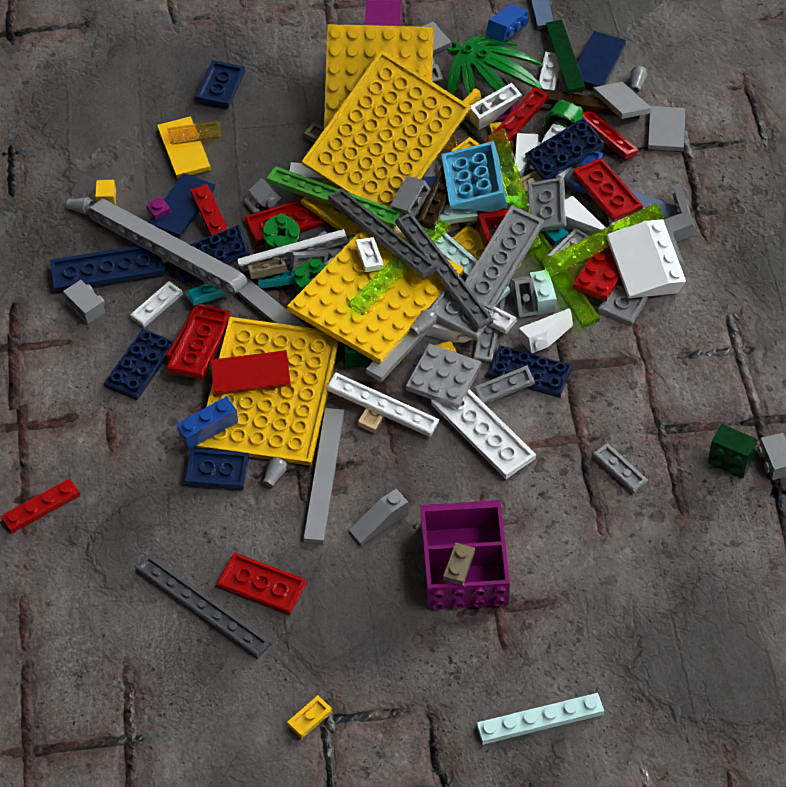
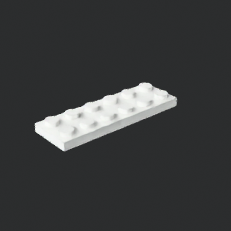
M470 389L459 409L431 400V405L505 479L536 459V454Z

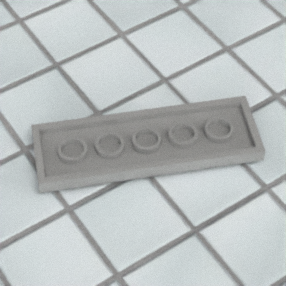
M511 205L465 281L480 303L490 310L494 309L544 225L543 219Z

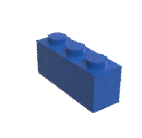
M509 4L489 19L485 35L502 42L506 41L516 32H519L520 29L526 27L529 20L527 17L528 10Z
M225 396L176 425L179 437L189 450L239 421L237 409L228 397Z

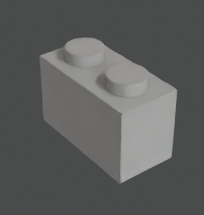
M407 175L390 206L393 209L402 211L403 216L412 213L416 218L430 194L431 188L425 180Z
M82 280L63 291L65 303L87 325L105 314L104 299L100 295L97 296L89 284L86 285Z
M780 433L762 437L757 451L759 457H762L764 460L765 472L769 473L772 480L786 477V438L784 434Z

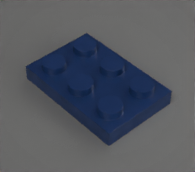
M212 60L195 96L196 101L229 108L245 74V67Z
M191 448L185 485L244 490L249 453Z

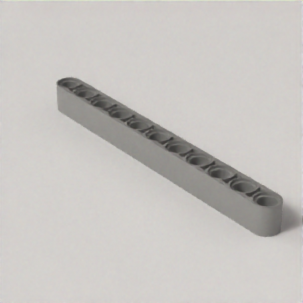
M100 199L87 210L89 217L93 221L229 295H235L247 284L245 275L240 271L105 199Z

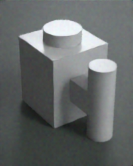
M261 178L249 189L254 198L251 200L249 197H246L243 202L254 214L260 212L258 209L260 205L270 209L276 205L281 197L269 183Z

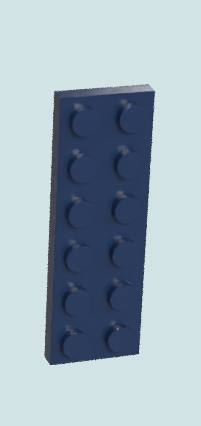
M141 246L50 260L55 293L66 290L80 280L86 285L89 284L93 287L164 275L162 258Z

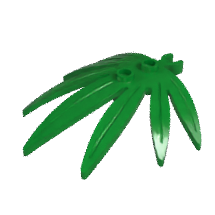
M485 34L471 37L464 46L452 41V48H447L448 54L456 56L449 71L448 92L452 95L455 94L461 69L467 96L475 89L471 66H474L480 76L495 92L505 87V84L490 67L533 88H543L528 71L506 57L526 61L543 67V63L518 50L500 47L501 45L518 47V43L509 40L502 42Z

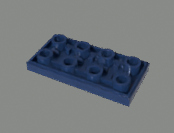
M596 31L593 32L577 63L585 86L594 88L606 85L626 45V40Z
M582 118L526 152L525 157L542 180H549L603 148L604 142L588 121Z
M183 173L164 199L170 207L171 213L157 220L151 217L148 223L172 236L181 238L199 212L191 195V189L208 184L211 192H213L215 184Z
M239 224L190 244L227 265L238 261L239 258L250 256ZM176 266L182 283L197 278Z
M142 329L108 376L104 386L138 400L165 362L166 355L174 341Z
M499 345L488 372V378L495 379L528 365L535 384L526 387V389L561 398L572 369L571 364Z

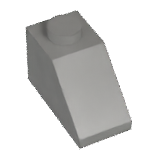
M530 276L512 278V293L519 318L538 315L533 278Z

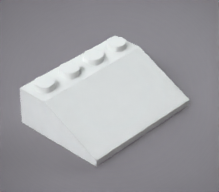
M663 219L645 221L606 235L628 298L679 293L686 280Z

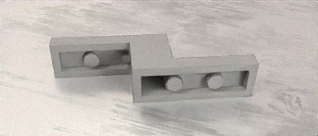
M680 183L673 185L675 193H672L675 203H679V206L676 207L678 214L663 221L681 269L685 271L677 242L697 235V231Z

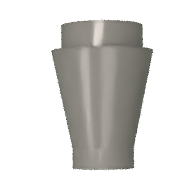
M635 66L631 70L630 89L635 93L640 92L648 75L646 68Z
M89 197L68 199L66 207L69 210L88 215V208L95 203Z
M430 309L422 310L410 327V331L418 336L426 329L435 325L437 316Z
M273 457L269 461L263 483L268 487H273L287 470V463L278 457Z

